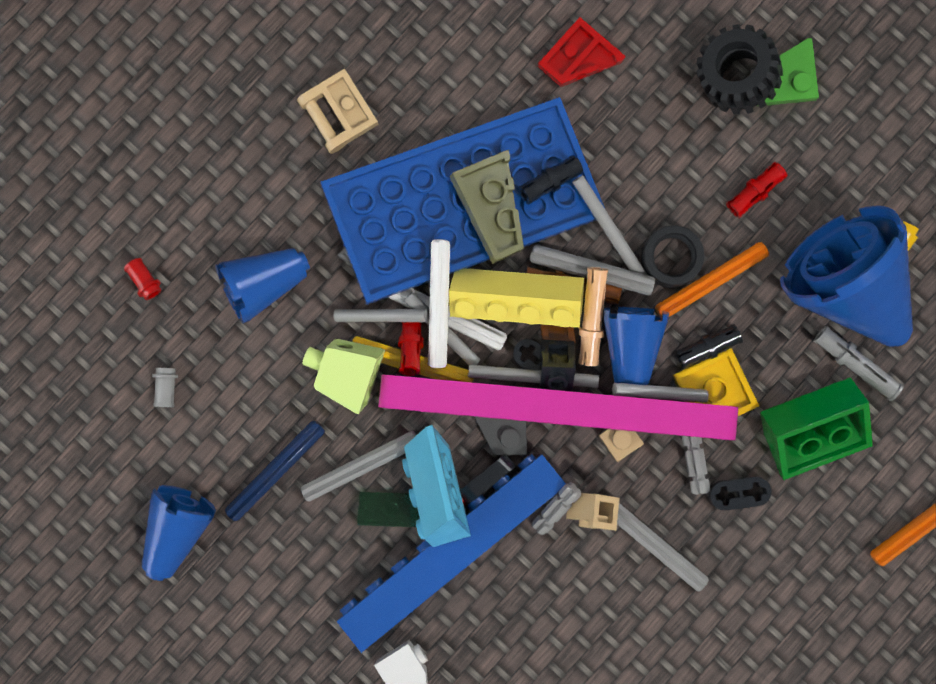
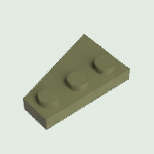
M509 149L455 171L450 175V179L492 264L524 249L519 213L515 207L513 194L515 189L514 180L511 177L509 168Z

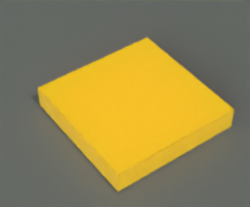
M732 348L719 353L716 358H708L672 375L677 387L708 390L707 402H684L738 407V416L759 407Z

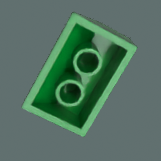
M851 377L760 412L764 436L783 480L873 446L869 401Z

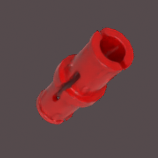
M773 162L755 179L751 178L746 182V187L726 203L727 208L735 217L740 219L754 204L759 201L763 202L768 197V193L788 177L787 172L779 163Z
M402 322V332L398 338V347L401 348L399 372L406 376H415V374L418 375L420 373L421 349L424 347V338L421 337L422 322Z

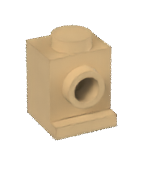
M581 493L579 499L575 503L572 502V506L567 511L566 519L579 520V527L616 531L620 498Z

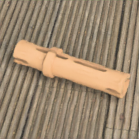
M600 267L587 268L583 323L578 333L581 336L578 364L584 365V362L585 366L599 365L600 342L605 333V330L602 329L608 273L606 268H602V270Z

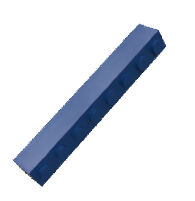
M530 454L517 465L520 471L512 478L508 474L504 475L492 485L495 491L485 499L481 494L467 506L470 512L466 514L471 536L436 547L431 546L424 540L416 547L419 553L410 561L406 556L390 568L394 574L383 581L379 577L365 589L368 595L358 602L353 598L339 610L342 616L337 620V623L361 653L566 485L542 454L537 457Z

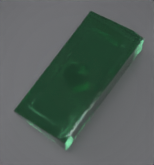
M360 492L357 525L416 527V520L420 519L418 508L413 507L409 493Z

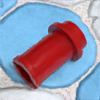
M136 258L124 266V271L127 272L138 288L137 294L139 297L150 300L162 291L160 288L161 282L158 279H154L141 258Z

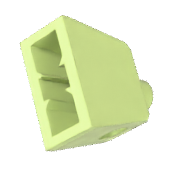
M334 339L324 352L309 347L304 355L302 364L318 371L314 383V388L352 412L359 414L368 404L385 350L346 340Z

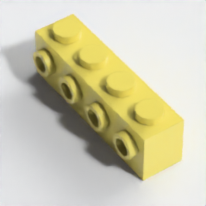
M465 268L454 272L449 289L450 317L580 328L584 278Z

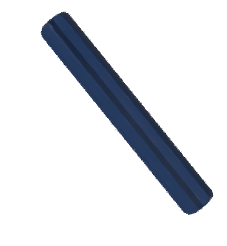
M311 421L225 508L226 515L233 521L240 520L325 433L323 427L316 421Z

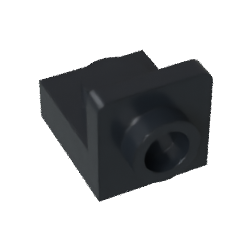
M542 339L540 389L572 391L576 370L574 341Z

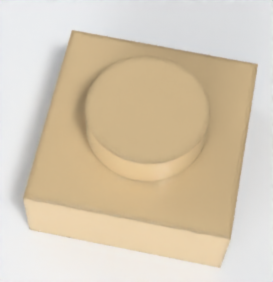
M607 429L598 435L616 462H619L644 445L636 431Z

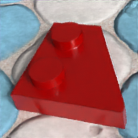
M579 17L541 59L537 67L560 87L619 65L625 60L626 56Z

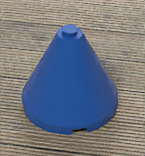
M885 206L859 208L862 216L848 221L845 220L843 215L829 221L808 236L786 261L785 266L789 273L787 278L784 276L780 277L783 291L794 304L883 345L892 347L905 344L913 332L908 242L905 224L896 211Z

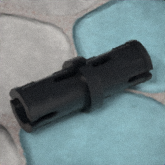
M571 155L556 166L542 169L540 175L518 187L519 193L524 202L526 201L529 205L549 192L555 193L560 190L561 185L582 174L583 167L579 159Z
M732 324L710 336L708 334L700 336L701 340L676 350L675 353L679 363L682 362V368L687 369V367L706 358L718 357L717 353L743 343L740 331H736L737 326Z

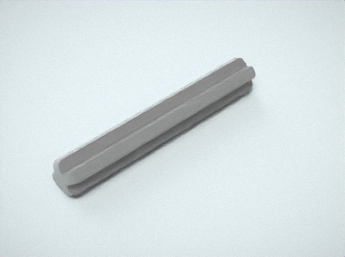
M535 245L531 251L530 261L532 263L587 278L588 267H600L601 270L606 268L608 269L606 284L644 295H651L655 285L654 277L541 245Z
M410 431L301 487L303 497L306 501L310 502L405 454L404 446L416 436V433Z
M619 503L617 525L696 591H701L707 585L708 577Z

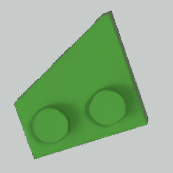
M807 38L779 56L783 68V76H780L782 84L780 89L774 88L776 96L773 100L767 98L765 100L766 105L816 101L819 98L812 38Z

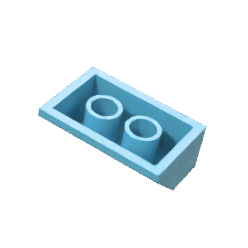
M433 425L427 426L404 446L406 458L402 459V464L408 478L411 477L413 488L409 489V496L413 507L418 508L420 519L416 520L418 534L421 539H425L431 546L436 547L471 535L450 446Z

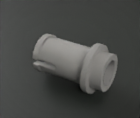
M156 368V374H152V377H155L153 407H174L175 378H178V375H175L176 369Z

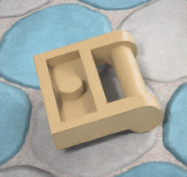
M345 69L306 91L297 99L301 108H306L327 142L325 147L330 154L341 150L349 142L379 125ZM323 96L345 129V131L338 135L317 104V100Z

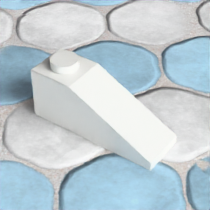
M410 639L377 659L374 664L385 684H428L427 667L424 664L428 661V658L419 644L413 646Z

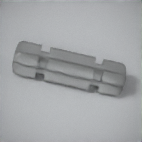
M682 436L683 446H687V451H684L688 476L692 477V481H690L691 492L695 495L710 492L709 479H705V474H708L704 449L700 448L699 445L702 444V438Z
M574 483L564 485L559 491V495H555L541 511V515H538L533 520L532 527L537 530V533L540 535L548 533L554 527V523H557L570 509L572 502L575 503L579 499L581 490Z

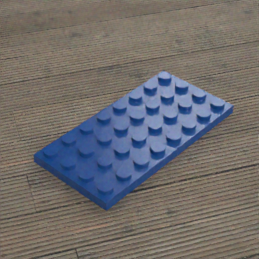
M560 97L320 182L366 305L430 282L432 240L445 239L450 242L449 274L490 260L450 179V175L455 171L508 149L510 154V174L513 177L515 187L513 191L515 207L519 213L524 247L596 221V218L572 183L576 178L583 175L603 205ZM571 155L579 159L583 167L582 174L561 185L560 190L555 193L549 192L529 205L526 201L524 202L518 190L520 185L540 175L542 169L556 166Z

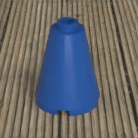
M294 248L220 262L215 265L219 280L225 279L224 292L238 319L241 318V322L244 324L307 277L306 270L310 269V266L302 251L297 253Z
M610 307L604 308L603 318L614 383L649 385L669 320V313L662 310L661 317L655 316L654 309L618 307V313H610Z
M161 485L158 487V490L154 488L150 499L141 565L149 578L157 581L171 578L214 518L216 509L206 498L201 496L200 501L190 498L192 491L175 486Z

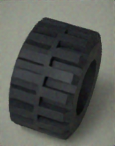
M740 24L733 25V30L727 31L726 27L720 29V35L717 37L711 35L708 38L709 46L703 45L700 49L703 57H697L696 64L699 68L697 76L706 95L714 106L718 105L720 110L726 113L729 108L733 114L740 115L743 109L746 110L747 114L754 112L753 107L757 105L762 109L766 106L765 100L767 98L773 100L776 96L774 88L780 89L782 84L780 76H783V68L774 41L771 37L767 38L766 32L762 29L756 32L752 25H746L745 29H741ZM746 58L757 62L754 72L746 79L741 81L723 79L726 68L734 61Z

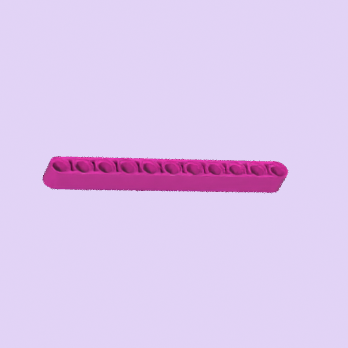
M381 375L378 403L379 408L735 441L738 407L395 375Z

